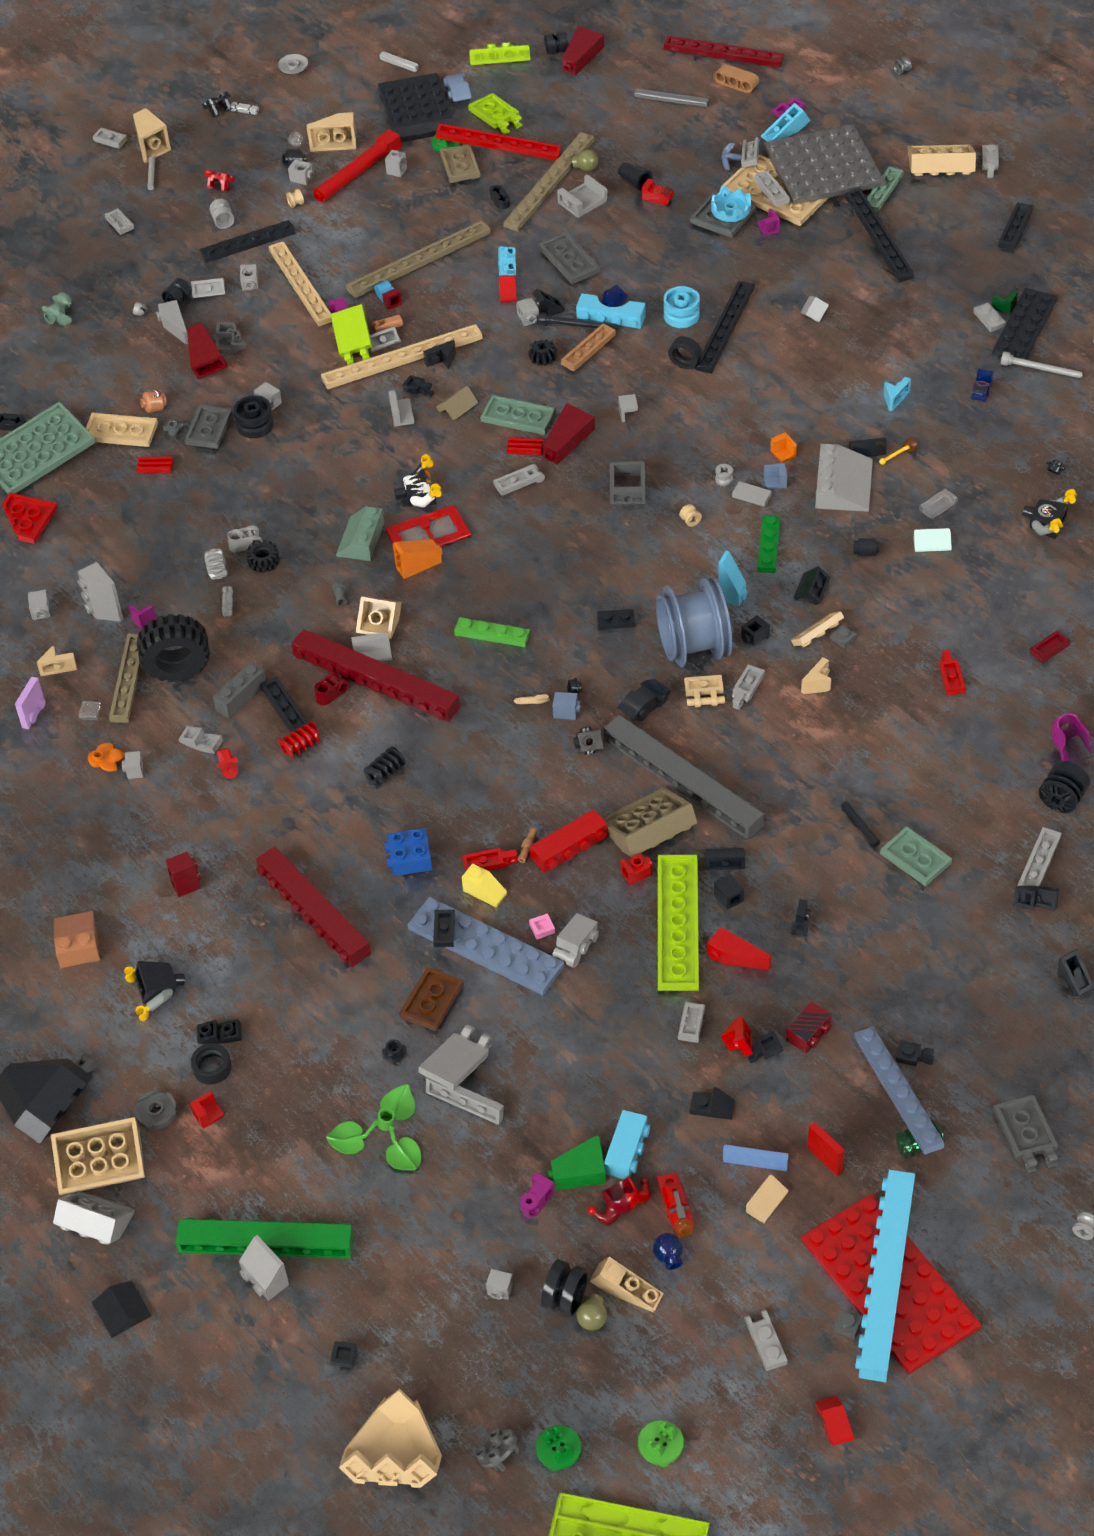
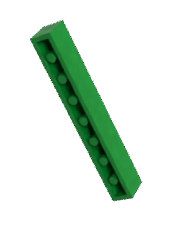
M187 1218L179 1219L175 1243L178 1253L243 1255L253 1237L258 1235L276 1256L351 1259L354 1234L352 1225L346 1223L326 1224L324 1222L304 1223L301 1221L286 1223L277 1220L261 1222L259 1220L239 1221L231 1219L224 1221L214 1218L208 1220Z

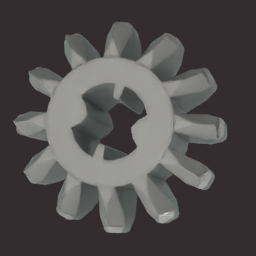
M219 548L205 552L204 558L210 578L213 580L226 577L228 571L222 550Z

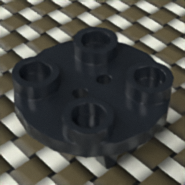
M226 91L216 98L213 97L202 104L203 109H209L212 116L216 117L218 115L216 110L217 104L223 105L226 111L231 109L227 100L231 95Z

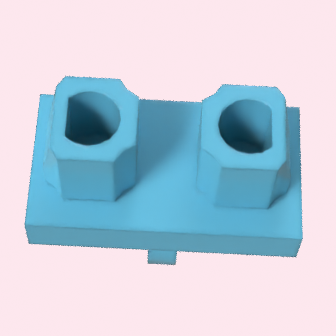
M498 247L499 276L515 275L516 277L515 247Z

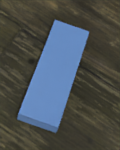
M725 1144L723 1162L787 1171L789 1154Z

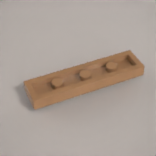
M601 324L561 359V365L572 371L577 370L616 335V330Z

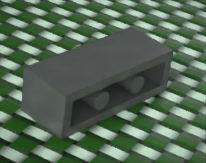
M251 662L213 695L216 711L229 719L261 691L260 684L266 682L264 670Z

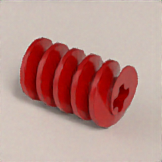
M310 721L309 725H303L302 729L297 728L296 732H290L289 736L285 735L283 739L279 738L278 744L283 753L293 759L294 751L300 755V748L307 751V744L313 748L312 741L320 744L319 731L316 725Z

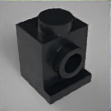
M758 615L741 626V638L745 644L751 643L755 646L763 639L770 637V624Z

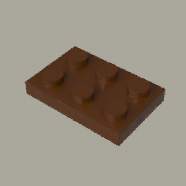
M427 967L399 1013L400 1018L437 1032L464 986V981Z

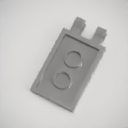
M467 1024L460 1035L454 1033L419 1066L418 1073L454 1090L488 1057L489 1048L491 1047V1044L488 1042L492 1039V1036L484 1033L476 1044L472 1042L474 1035L471 1034L475 1028Z

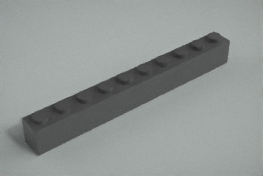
M618 715L604 727V740L747 840L763 827L764 814L760 809L751 806L744 798L735 795L729 788L719 784L716 779L709 777L700 768L690 764L687 759L680 757L671 748L661 744L658 739L652 738L643 729L633 725L630 720Z

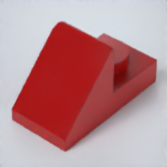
M515 275L499 276L501 303L517 302Z
M741 1015L721 1034V1038L729 1051L734 1049L741 1050L746 1057L753 1054L751 1030Z

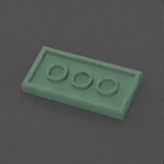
M492 395L480 419L481 422L545 435L556 414V408Z

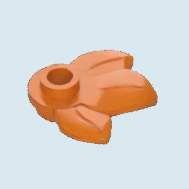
M103 743L97 746L96 750L88 754V761L92 767H101L105 771H117L116 763L125 758V753L120 749L113 748L112 743Z

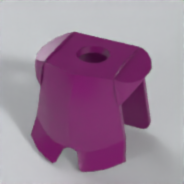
M1075 712L1066 713L1053 721L1052 740L1060 752L1061 761L1069 762L1065 743L1067 739L1079 736L1089 753H1092L1089 732ZM1065 723H1070L1068 727L1061 729Z

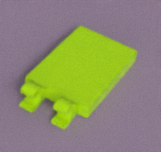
M494 93L468 105L470 112L492 128L496 129L499 127L504 135L510 132L507 129V126H509L508 122L511 121L515 128L522 126L519 122L522 119L519 111Z
M360 304L332 313L331 319L341 358L344 357L347 365L354 364L352 354L360 352L363 360L369 359L368 349L373 347L363 305Z

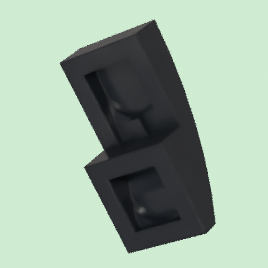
M1016 886L1014 906L1032 910L1035 906L1055 910L1059 889L1042 886Z

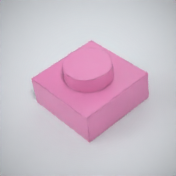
M548 913L529 920V925L536 939L555 933V927Z

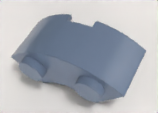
M464 73L447 75L443 78L444 87H447L448 98L452 101V104L471 100L468 82L464 81Z

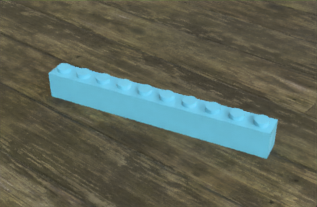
M889 1170L888 1178L883 1177L882 1191H886L885 1197H880L879 1210H883L882 1216L878 1215L876 1229H880V1233L875 1235L873 1248L877 1249V1254H872L870 1268H874V1274H869L867 1287L871 1288V1294H866L864 1307L868 1308V1314H863L861 1328H865V1335L860 1334L858 1348L862 1349V1355H857L855 1369H859V1378L886 1383L914 1188V1173Z

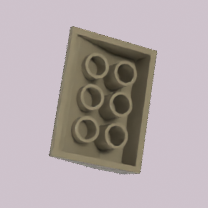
M664 787L603 818L608 824V835L620 850L630 857L639 853L642 854L643 851L654 848L664 840L672 839L676 834L687 831L691 826L697 824L692 804Z

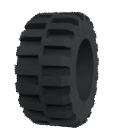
M168 614L165 617L163 615L159 616L156 620L152 619L149 621L148 625L145 624L137 637L140 666L145 673L154 679L157 677L160 681L168 680V682H174V680L184 681L185 678L190 679L194 677V674H199L202 668H205L210 658L206 629L200 622L194 621L190 616L184 617L182 614H178V616H173V614ZM173 646L182 647L176 650H165V648Z

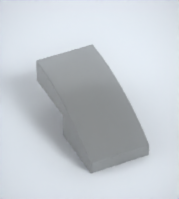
M190 726L185 728L178 739L180 743L188 747L212 754L216 753L223 742L221 735L208 734L204 732L203 728Z

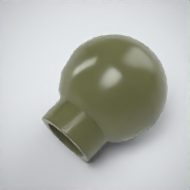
M590 149L583 150L577 156L572 157L573 167L575 169L580 168L583 171H592L598 165V156Z
M588 1295L586 1301L582 1302L577 1309V1321L586 1330H598L607 1320V1310L603 1305L604 1300L600 1295Z

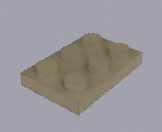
M469 144L440 149V156L450 183L480 177V171Z

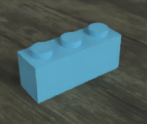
M625 1110L622 1111L604 1161L605 1175L625 1179L628 1176L631 1177L632 1173L635 1174L638 1166L636 1159L638 1155H642L644 1149L643 1139L644 1137L647 1138L650 1132L647 1116Z

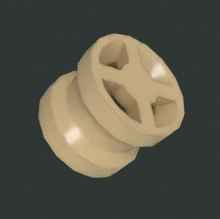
M296 189L293 193H286V198L291 208L298 204H304V198L299 189Z
M692 504L684 506L679 513V516L682 520H685L689 527L697 525L702 518L701 513L696 511L695 506Z

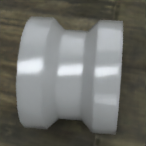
M729 464L718 465L715 469L716 483L721 486L730 485L733 481V468Z
M1081 1212L1077 1217L1078 1223H1075L1073 1226V1233L1082 1239L1091 1240L1094 1237V1215Z

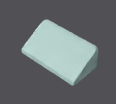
M949 528L914 530L915 552L951 550V533Z

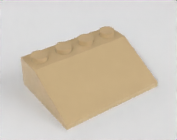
M971 144L908 146L910 171L915 176H922L923 173L939 175V173L945 172L946 175H955V172L969 175L971 172H975L976 152Z
M135 1117L51 1134L59 1195L145 1178L140 1131Z

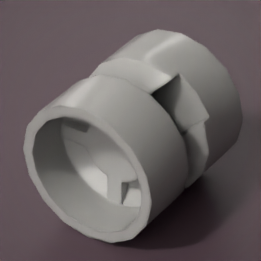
M224 199L214 200L210 204L209 210L215 226L220 229L229 228L234 223V216L229 203Z

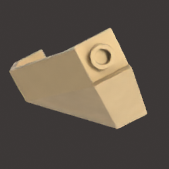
M400 1389L390 1397H384L345 1448L339 1468L354 1483L365 1484V1481L378 1482V1485L387 1486L410 1484L411 1487L421 1488L437 1475L442 1454L417 1399L413 1402Z

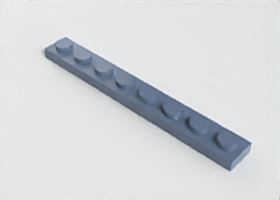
M870 1027L855 1032L854 1038L923 1154L943 1149L944 1141L875 1028Z

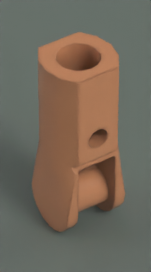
M395 315L386 319L375 320L371 326L374 332L377 333L394 326L395 328L402 327L403 322L400 315Z

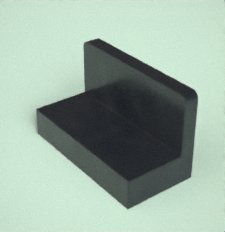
M875 438L849 441L848 447L850 450L866 457L886 455L887 439Z
M819 566L803 573L794 599L798 600L806 596L813 604H820L831 577Z
M744 848L705 849L706 870L745 869Z

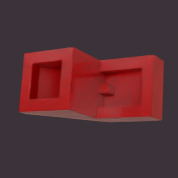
M837 1395L815 1401L816 1410L823 1419L826 1437L832 1446L854 1440L844 1406Z

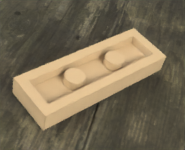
M841 611L828 614L792 638L793 646L801 645L805 647L812 643L811 639L814 637L818 638L824 635L826 629L839 625L838 621L844 618Z

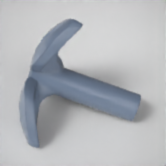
M735 143L727 144L722 151V164L728 171L730 170L729 159L741 161L742 154L730 153Z

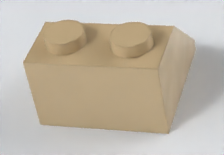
M362 596L356 633L370 635L388 632L389 639H391L399 621L402 602Z

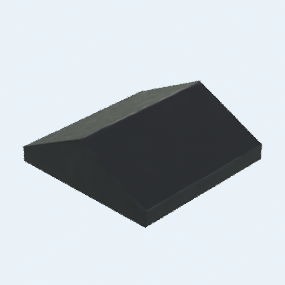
M132 1281L109 1286L92 1302L111 1338L151 1317L148 1308Z

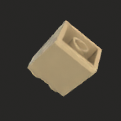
M146 108L133 114L137 137L145 163L149 162L150 156L156 158L171 150L166 124Z

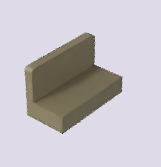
M465 386L438 404L436 408L439 412L446 410L451 419L456 420L476 405L478 401L469 387Z

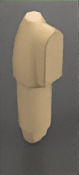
M545 694L533 697H519L514 699V703L543 704L549 701V696Z

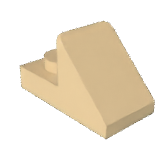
M54 646L37 661L41 676L77 670L74 653L57 655Z
M822 657L802 679L801 693L810 694L831 690V678L827 677L830 672L829 660Z

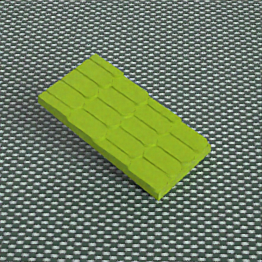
M560 1493L557 1498L548 1536H707L710 1523Z

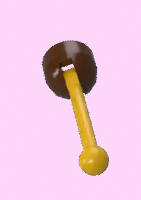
M912 437L906 439L903 442V448L886 458H881L879 463L884 465L886 461L903 451L910 453L917 450L918 445L915 439Z

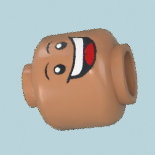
M151 390L143 393L140 404L142 409L145 408L146 412L154 413L162 411L167 401L164 393H161L159 390Z

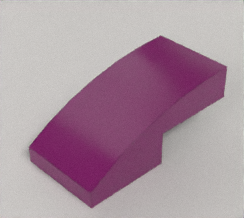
M794 97L787 104L784 102L780 103L771 112L779 118L794 103L802 110L806 109V105Z

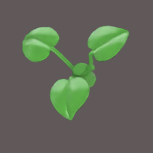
M409 1085L399 1086L382 1098L378 1118L373 1121V1124L365 1134L362 1135V1128L359 1124L346 1121L337 1125L326 1135L329 1144L343 1154H356L364 1148L363 1139L367 1138L372 1130L378 1126L383 1131H390L392 1142L394 1143V1145L389 1146L386 1150L388 1164L398 1170L418 1169L421 1163L419 1146L409 1137H403L397 1142L393 1127L395 1118L400 1121L407 1120L415 1112V1100Z

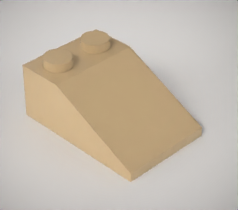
M353 112L337 113L307 125L310 152L356 149L357 137Z

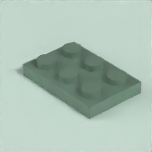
M907 826L880 850L882 856L924 886L931 883L952 864L951 857Z

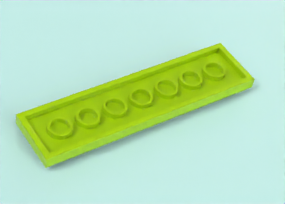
M658 855V991H699L697 855Z

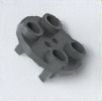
M496 1428L489 1434V1439L483 1446L476 1450L475 1457L484 1468L493 1467L496 1471L504 1472L506 1468L502 1461L512 1452L517 1454L520 1451L516 1446L518 1438L517 1434L511 1429L501 1431L499 1428Z

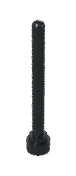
M540 312L539 325L542 326L554 323L598 328L601 324H605L615 330L618 329V325L614 323L552 317L547 312Z

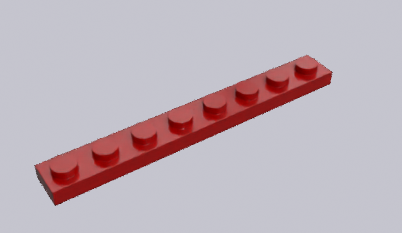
M440 123L436 131L437 139L550 160H557L561 150L560 145Z

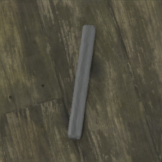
M638 88L634 92L635 98L705 108L709 104L708 98Z

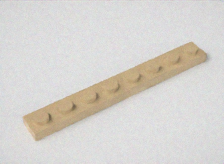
M282 241L268 246L269 252L318 327L332 322L330 311L285 243Z

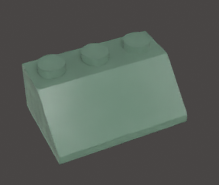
M365 506L350 516L336 553L337 557L371 561L385 524L383 508Z

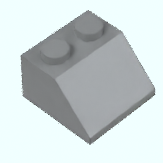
M258 1235L253 1237L239 1260L241 1267L239 1272L246 1282L249 1280L252 1282L255 1292L260 1297L263 1295L269 1301L289 1286L284 1263Z

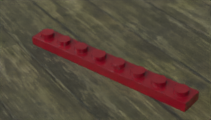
M667 36L664 42V50L780 68L784 59L783 53Z

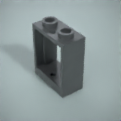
M645 461L610 462V505L646 504ZM614 476H641V486L614 487Z

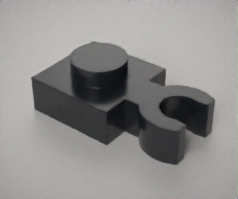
M774 1031L756 1039L757 1045H752L753 1055L749 1056L748 1059L750 1063H754L762 1055L766 1060L784 1051Z

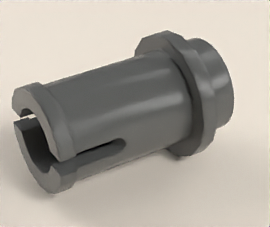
M335 583L332 588L336 605L339 604V606L347 604L346 587L342 583Z

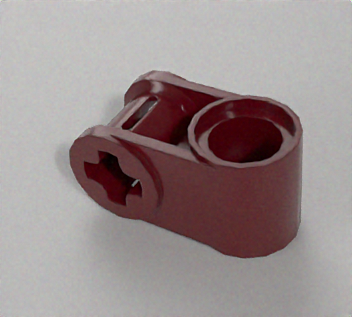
M334 671L329 673L314 686L316 703L322 706L330 704L334 699L347 691L349 682L338 677V673Z

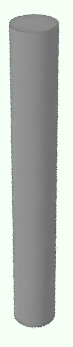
M154 156L149 157L148 190L154 189Z

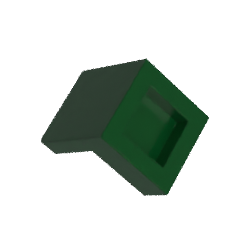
M1012 290L1006 298L994 294L991 306L995 310L1010 314L1017 304L1018 292Z

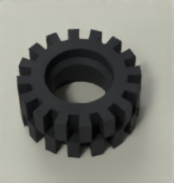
M258 540L257 544L253 542L252 546L249 545L248 550H246L248 565L253 571L257 570L260 573L262 570L263 573H266L267 569L270 572L272 568L275 569L276 565H279L278 547H276L275 543L272 544L270 540L268 543L266 540H263V542ZM260 555H268L267 557H264V558H259V557H258V556H260Z

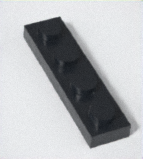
M1017 202L1000 237L998 247L1009 250L1015 249L1031 215L1032 205Z
M277 677L260 684L261 690L290 732H296L297 728L302 729L305 724L309 725Z

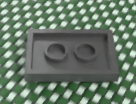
M199 405L185 437V445L218 449L232 417V409Z

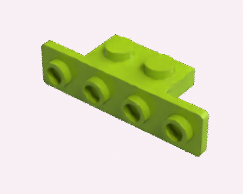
M511 42L502 43V46H496L495 43L487 44V47L482 49H471L469 51L471 65L530 60L529 45L514 46L511 45Z

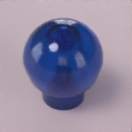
M672 1233L659 1235L653 1243V1254L657 1260L664 1263L667 1270H674L683 1265L681 1259L683 1246L679 1237Z

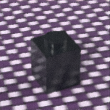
M731 874L720 877L714 882V895L726 910L744 902V889Z

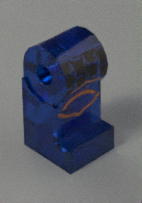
M978 369L972 391V400L986 402L992 386L994 371Z

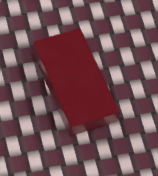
M1057 630L1031 647L1030 653L1044 663L1068 647L1070 640Z

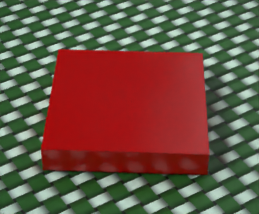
M813 1122L809 1126L807 1149L836 1176H839L843 1172L845 1149L817 1123Z

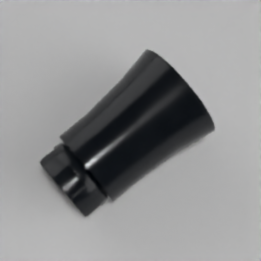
M624 162L618 168L620 177L635 186L639 191H642V186L648 179L653 180V174L650 170L642 169L631 163Z

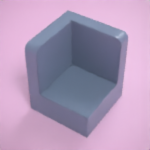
M785 463L764 465V482L767 490L787 488Z

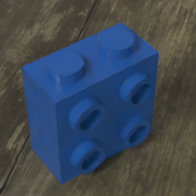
M426 828L387 833L388 841L385 842L386 853H390V857H387L388 869L392 868L393 876L432 871Z

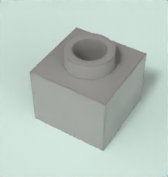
M140 751L125 753V760L122 761V770L126 772L128 779L143 778V760Z
M491 1269L486 1283L487 1295L494 1299L500 1300L503 1298L509 1300L514 1285L513 1275Z

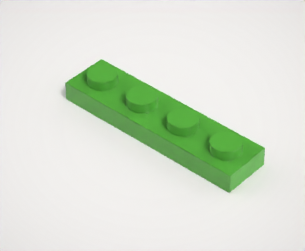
M459 617L454 630L455 636L526 647L530 636V629Z

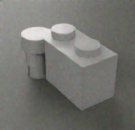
M576 913L557 936V947L553 951V957L575 968L580 961L581 955L585 954L589 945L596 941L599 935L597 931L598 922Z

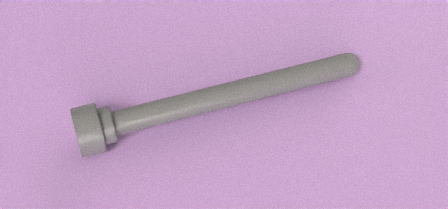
M1005 351L1001 359V365L1004 366L1016 364L1075 378H1082L1083 373L1080 371L1016 358L1011 353Z

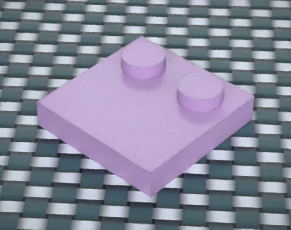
M35 677L30 678L15 702L21 726L25 729H30L31 725L35 723L37 715L44 708L46 702L39 679Z

